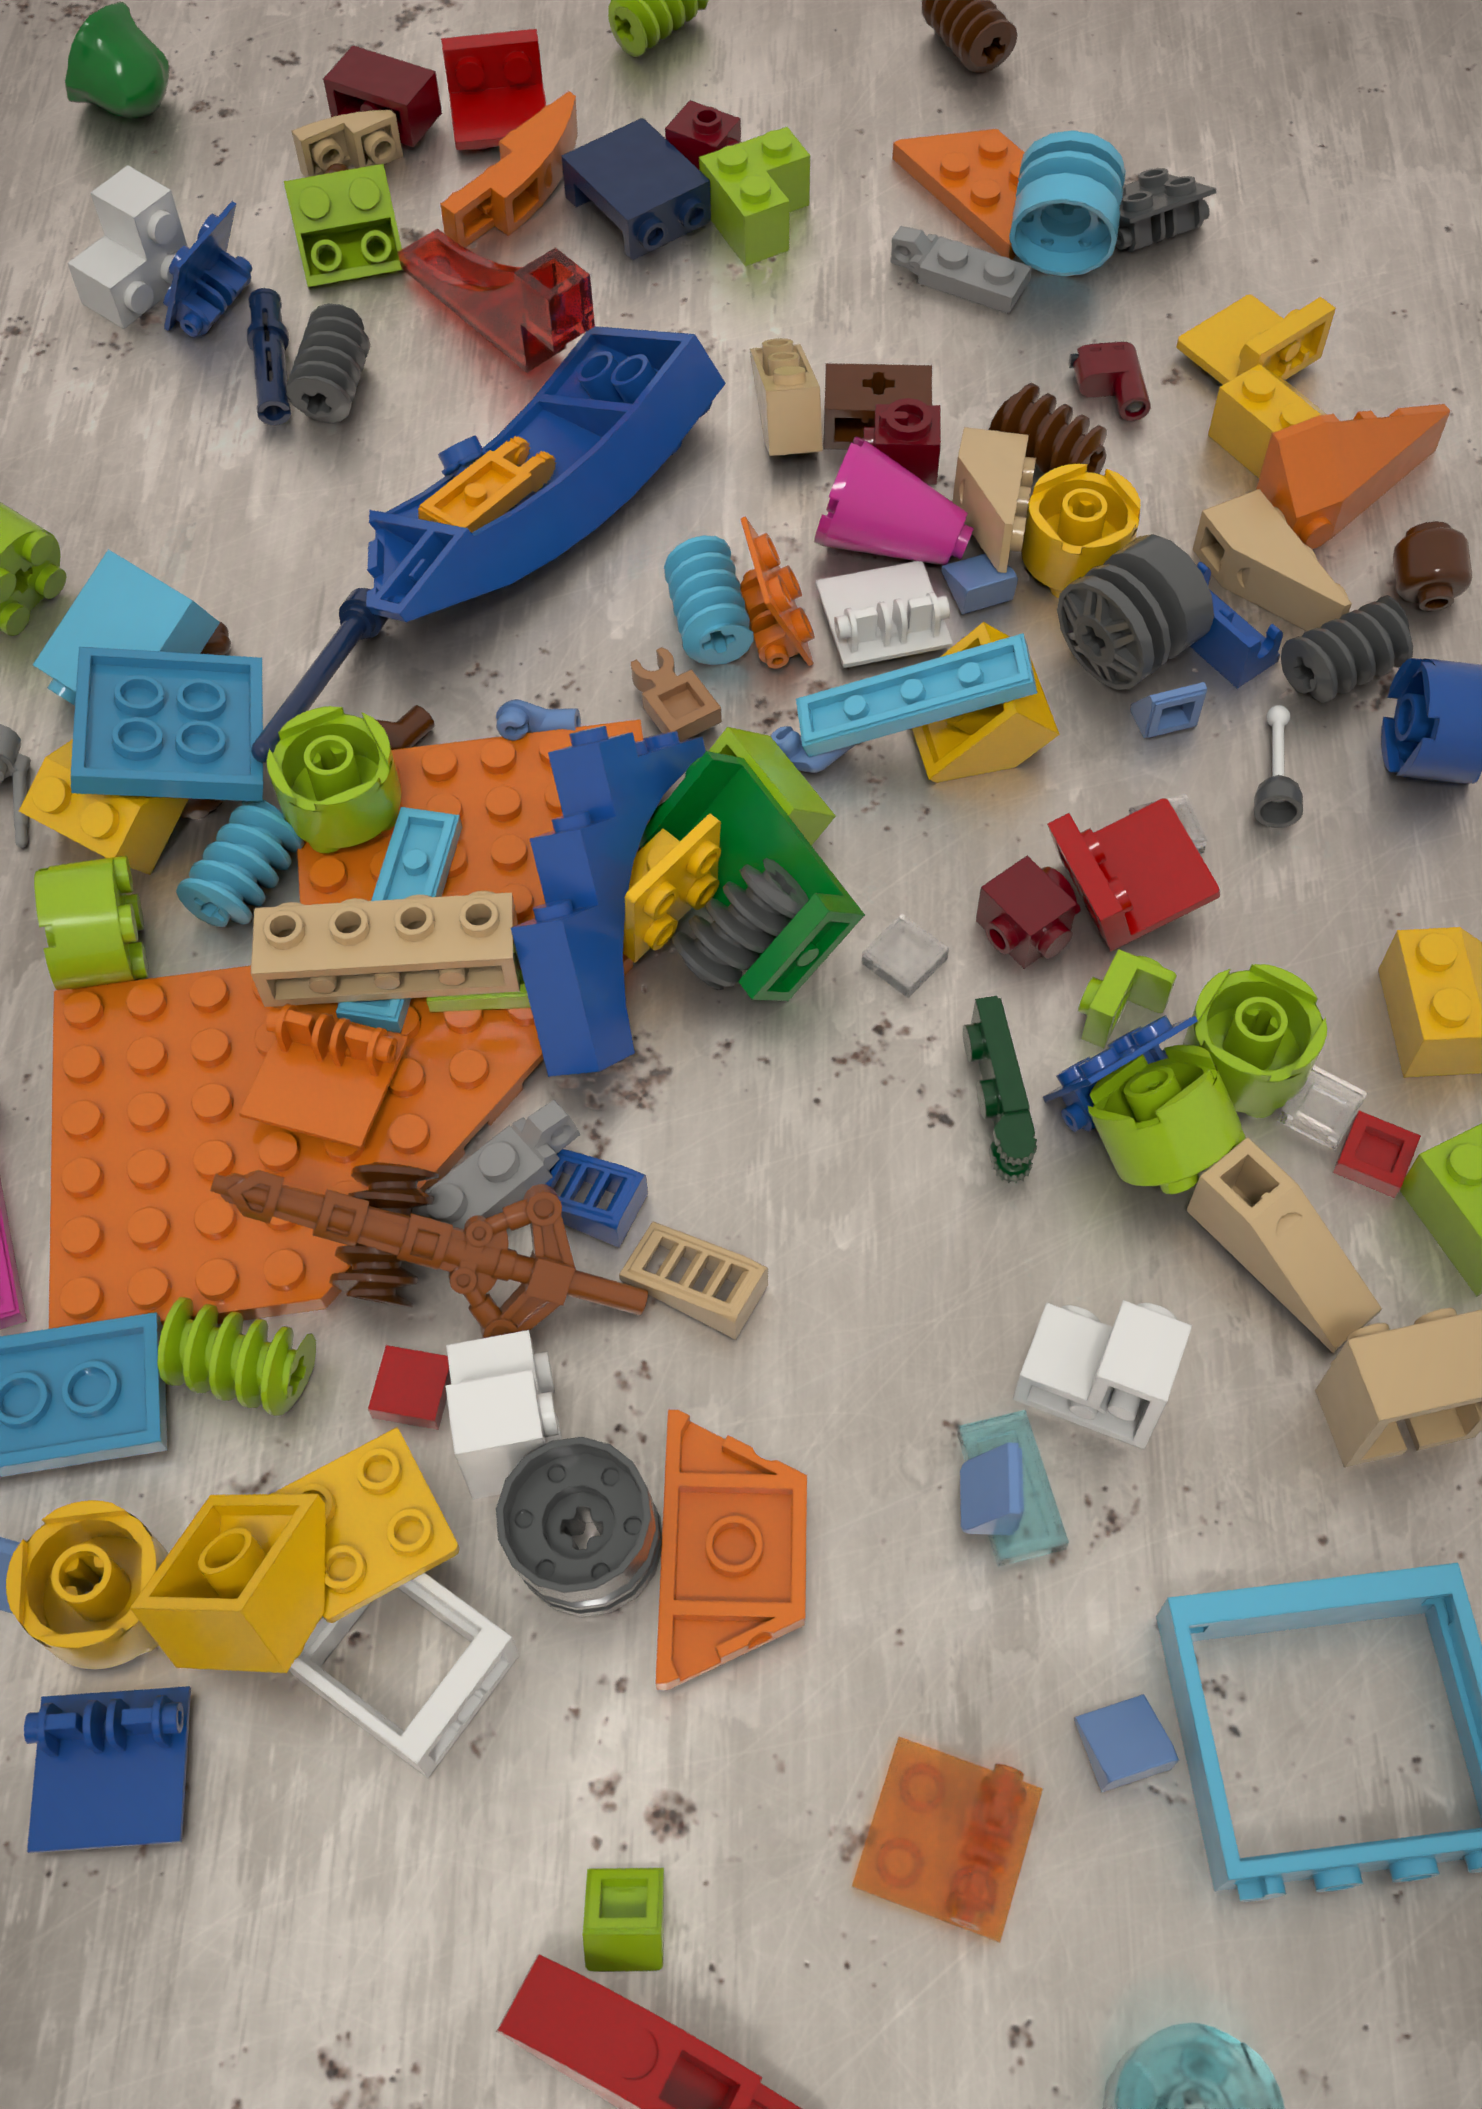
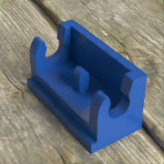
M1199 562L1197 567L1202 572L1207 585H1209L1211 570L1204 563ZM1210 590L1214 609L1211 629L1190 647L1238 689L1279 661L1280 653L1278 651L1283 638V632L1277 626L1271 624L1265 638Z

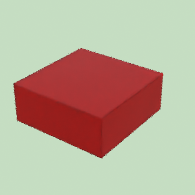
M1359 1110L1351 1124L1332 1173L1395 1198L1403 1185L1421 1135Z
M386 1345L368 1406L372 1419L439 1430L447 1401L446 1385H451L448 1356Z

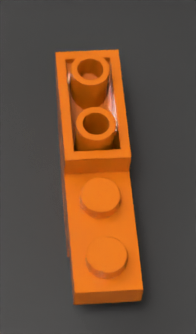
M568 91L553 103L546 105L539 113L521 126L510 131L499 141L500 161L489 166L481 175L460 190L453 192L445 201L440 203L445 242L460 252L494 226L507 236H510L546 202L563 177L561 156L575 149L578 137L576 96Z

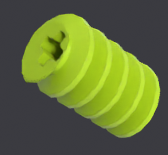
M611 0L608 7V20L611 31L620 47L630 56L639 57L646 52L647 48H652L659 43V39H665L672 33V30L676 31L684 25L685 21L689 22L696 17L698 10H706L708 0Z
M179 1297L171 1307L161 1331L157 1363L161 1379L166 1384L172 1386H181L186 1383V1386L196 1393H207L211 1390L217 1399L223 1401H231L237 1397L238 1402L246 1408H257L263 1405L265 1411L273 1416H282L288 1412L300 1398L313 1371L316 1357V1339L312 1333L307 1334L298 1349L295 1350L292 1349L294 1333L291 1327L281 1326L272 1342H268L269 1326L267 1320L256 1319L250 1325L246 1335L242 1334L243 1317L241 1313L230 1312L224 1318L221 1326L217 1327L218 1310L215 1305L205 1304L199 1310L196 1318L192 1320V1300L187 1297Z

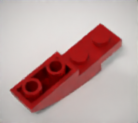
M540 1954L535 1958L496 2030L500 2035L618 2109H802L760 2083L763 2077L724 2053L605 1986Z

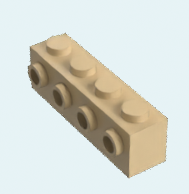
M476 891L462 896L431 897L428 895H412L405 899L379 901L354 898L341 903L304 905L288 902L277 907L254 908L251 976L264 1007L284 1006L287 1003L307 1005L520 992L519 959L511 927L518 925L513 894Z

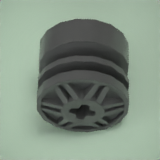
M1155 534L1137 537L1115 552L1103 565L1095 566L1084 577H1079L1070 583L1060 593L1057 607L1060 629L1070 651L1082 667L1095 679L1116 690L1133 688L1149 674L1157 671L1168 659L1175 658L1210 631L1214 618L1212 594L1200 569L1191 557L1175 543Z
M585 1437L553 1440L525 1455L505 1479L496 1507L498 1540L511 1566L523 1579L528 1588L552 1609L579 1617L612 1613L636 1599L654 1577L662 1551L660 1515L648 1487L634 1462L611 1444ZM586 1523H594L601 1536L590 1537L587 1542V1549L580 1550L572 1535L583 1534Z

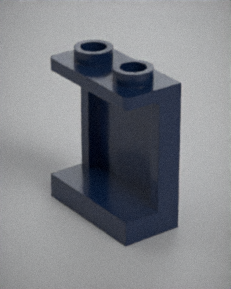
M643 117L561 156L565 198L576 208L592 201L622 230L625 254L631 260H635L711 221L710 180Z

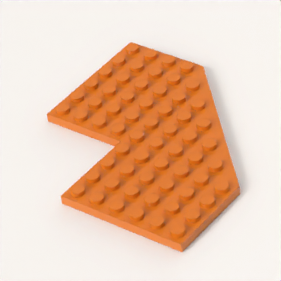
M641 720L576 727L575 730L557 729L527 733L525 737L516 741L507 740L500 736L391 750L401 786L402 795L399 811L401 807L460 815L462 830L442 897L469 895L476 891L512 893L518 925L534 919L533 908L545 904V899L530 838L553 831L552 819L563 816L548 752L572 746L569 734L600 726H606L608 737L633 732L635 742L642 741ZM394 827L382 831L379 835L364 843L339 848L332 853H319L313 850L308 842L304 841L305 844L302 849H297L300 903L304 905L341 903L354 898L371 901ZM623 954L625 976L633 968V961ZM251 965L54 991L49 1329L157 1312L160 1322L164 1325L171 1307L179 1297H187L192 1300V1320L196 1318L199 1310L205 1304L215 1305L218 1310V1324H222L224 1318L234 1311L241 1313L243 1321L326 1309L342 1292V1290L329 1283L330 1276L334 1273L352 1270V1266L335 1256L336 1248L346 1245L313 1236V1229L273 1216L270 1224L244 1217L235 1204L226 1202L220 1194L210 1191L215 1174L222 1176L233 1173L246 1175L250 1172L261 1170L284 1177L283 1185L322 1195H325L327 1189L348 1195L349 1193L368 1190L367 1186L351 1177L352 1169L355 1166L385 1162L416 1167L437 1173L439 1175L438 1178L418 1181L417 1188L425 1192L426 1189L431 1188L449 1173L465 1155L464 1147L486 1123L490 1126L523 1090L522 1083L544 1060L531 1008L429 1012L426 1001L427 997L411 998L401 1033L393 1032L408 1036L409 1041L361 1150L240 1117L241 1107L275 1037V1033L266 1030L267 1016L272 1007H264L251 976ZM339 1003L296 1005L297 1008L320 1014L327 1013L338 1018L336 1010Z

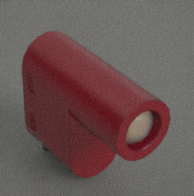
M1122 341L1088 344L1078 348V354H1070L1069 368H1074L1079 391L1083 396L1089 398L1115 396L1120 416L1126 421L1140 420L1149 413L1151 403L1136 348L1132 343Z

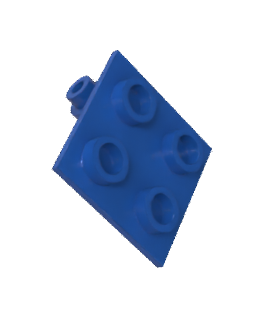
M231 201L219 216L214 213L209 215L201 226L197 241L192 247L182 246L172 259L169 273L173 275V280L163 301V304L168 307L164 326L166 331L169 332L178 321L182 330L191 337H196L198 334H206L219 319L220 315L227 310V306L231 305L235 298L251 282L250 273L252 272V266L249 261L241 256L234 258L227 253L236 209L235 202Z
M1165 1015L1143 1028L1140 1026L1107 1045L1108 1049L1092 1058L1087 1057L1058 1073L1056 1077L1061 1086L1042 1098L1045 1102L1062 1097L1067 1106L1061 1112L1066 1125L1074 1132L1081 1128L1085 1131H1091L1096 1127L1089 1114L1088 1106H1094L1090 1093L1096 1083L1101 1078L1142 1054L1148 1064L1168 1058L1165 1050H1162L1159 1044L1196 1023L1198 1020L1194 1015L1171 1025Z
M190 1686L41 1697L39 1712H29L24 1722L26 1743H37L27 1845L28 1853L182 1842L191 1698Z

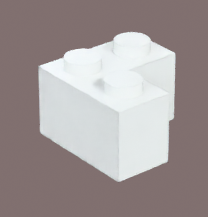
M129 165L90 192L104 236L68 262L81 303L123 329L165 297L173 280V275L169 273L171 261L182 246H187L172 191Z
M1123 1300L1113 1327L1099 1322V1319L1093 1313L1081 1307L1065 1305L1060 1308L1046 1303L1021 1370L1013 1400L1145 1449L1167 1403L1192 1325L1177 1320L1176 1316L1168 1309L1151 1303L1135 1305Z
M529 1330L446 1345L451 1385H446L454 1454L473 1500L500 1495L505 1479L525 1455L550 1441L562 1439L559 1419L556 1416L552 1396L554 1384L548 1352L535 1354Z

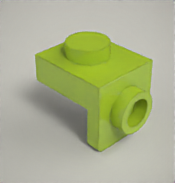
M1118 949L1103 981L1092 977L1082 996L1078 1012L1087 1015L1081 1039L1104 1049L1127 1001L1156 1013H1163L1171 996L1177 977L1176 973L1164 968L1152 958L1134 956Z

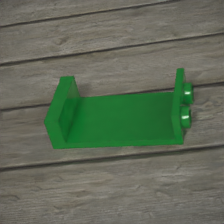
M706 751L702 757L695 760L688 767L685 778L669 798L655 809L649 823L646 825L639 846L643 848L663 828L681 841L708 814H712L721 821L719 846L721 848V855L719 857L717 879L719 880V886L712 898L729 906L731 903L724 894L722 887L730 881L746 890L748 885L744 881L740 869L748 864L763 873L766 870L763 860L766 858L777 862L797 881L809 899L808 902L781 933L776 936L763 953H759V958L738 981L751 1000L789 1001L865 914L745 759Z

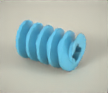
M705 535L690 538L677 545L666 559L664 575L668 583L670 598L673 601V611L677 617L678 631L681 634L684 651L691 659L708 665L727 664L739 659L749 650L753 643V631L749 629L750 618L745 610L744 597L740 593V581L736 577V567L731 560L729 545L719 537Z
M262 800V802L242 801V806L235 808L231 813L229 823L219 829L216 841L207 845L202 855L203 859L193 864L189 872L190 878L182 880L178 884L176 893L179 900L192 914L212 926L226 927L229 920L242 925L249 924L253 915L244 903L262 906L266 896L259 886L275 888L279 877L273 868L287 870L292 862L287 851L295 853L297 849H302L305 842L297 836L293 827L285 821L283 813L266 800Z

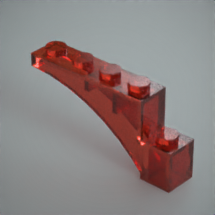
M436 229L398 251L401 268L526 373L566 349L567 343L595 327L590 274L556 247L524 267H514L483 258L461 246L439 229Z

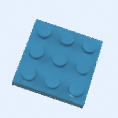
M79 647L70 774L71 793L262 802L263 763L255 760L251 753L253 743L263 731L261 657Z

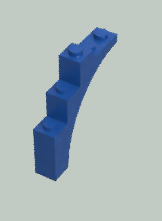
M600 726L571 733L569 736L572 746L548 752L563 816L552 819L553 831L530 838L545 904L533 908L534 919L511 927L548 1077L600 1072L635 1053L626 1007L623 966L625 894L629 889L633 862L646 825L663 795L687 771L688 767L706 752L703 737L679 741L678 732L671 731L643 738L642 741L635 742L633 732L608 737L606 726Z

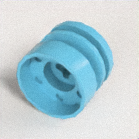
M1071 130L1051 133L1035 141L1023 154L1009 239L1014 253L1026 265L1045 274L1063 277L1085 274L1101 267L1113 255L1118 236L1119 208L1123 198L1126 170L1121 154L1110 142L1092 133Z

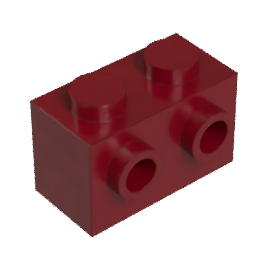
M352 45L323 78L331 117L363 111L392 110L396 115L400 142L414 147L442 114L436 71Z

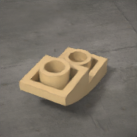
M373 110L344 114L292 130L300 171L305 177L321 175L326 172L329 166L335 163L361 168L378 164L385 165L403 157L397 119L392 110Z

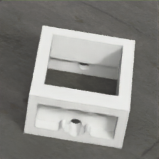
M423 1573L401 1585L398 1589L471 1643L405 1731L321 1668V1665L369 1604L334 1623L326 1622L322 1616L305 1643L302 1653L293 1662L289 1671L417 1771L429 1778L520 1654L512 1636L426 1573Z

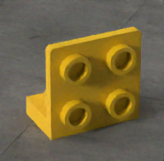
M1248 294L1180 335L1176 347L1222 385L1258 364L1286 380L1322 357L1336 308L1322 297H1319L1300 310H1292L1283 319L1255 296Z
M708 814L681 841L663 828L636 853L629 889L625 894L623 954L634 963L650 948L654 951L662 948L676 931L678 921L692 907L695 910L703 908L716 893L719 886V880L717 879L718 863L721 855V848H719L721 821L712 814Z
M398 1427L271 1493L319 1494L326 1504L325 1613L323 1618L328 1623L340 1620L451 1559L460 1550Z

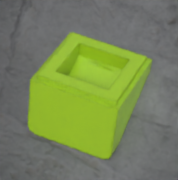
M664 1868L587 1869L583 1921L584 1960L587 1970L593 1972L661 1970L663 1967Z

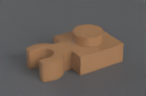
M661 647L656 650L657 665L660 668L656 671L644 669L637 659L631 662L633 684L638 690L643 692V708L662 733L677 731L679 741H683L722 722L720 705L691 669L678 676L675 674L674 658L667 649Z

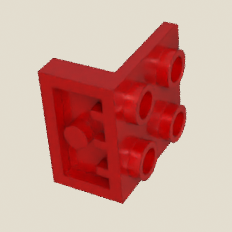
M537 29L441 38L454 140L457 150H484L489 147L499 146V141L510 131L521 126L546 106Z
M1166 798L1159 799L1094 833L1091 828L1080 833L1070 813L1047 823L1058 856L1110 952L1220 897L1218 884L1169 800Z

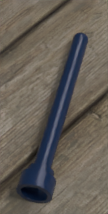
M357 588L353 590L340 606L339 619L341 626L253 743L251 753L258 762L267 763L269 749L273 754L276 744L280 740L278 732L289 720L310 709L357 642L375 637L387 622V617L372 614L366 607L367 591L371 589Z

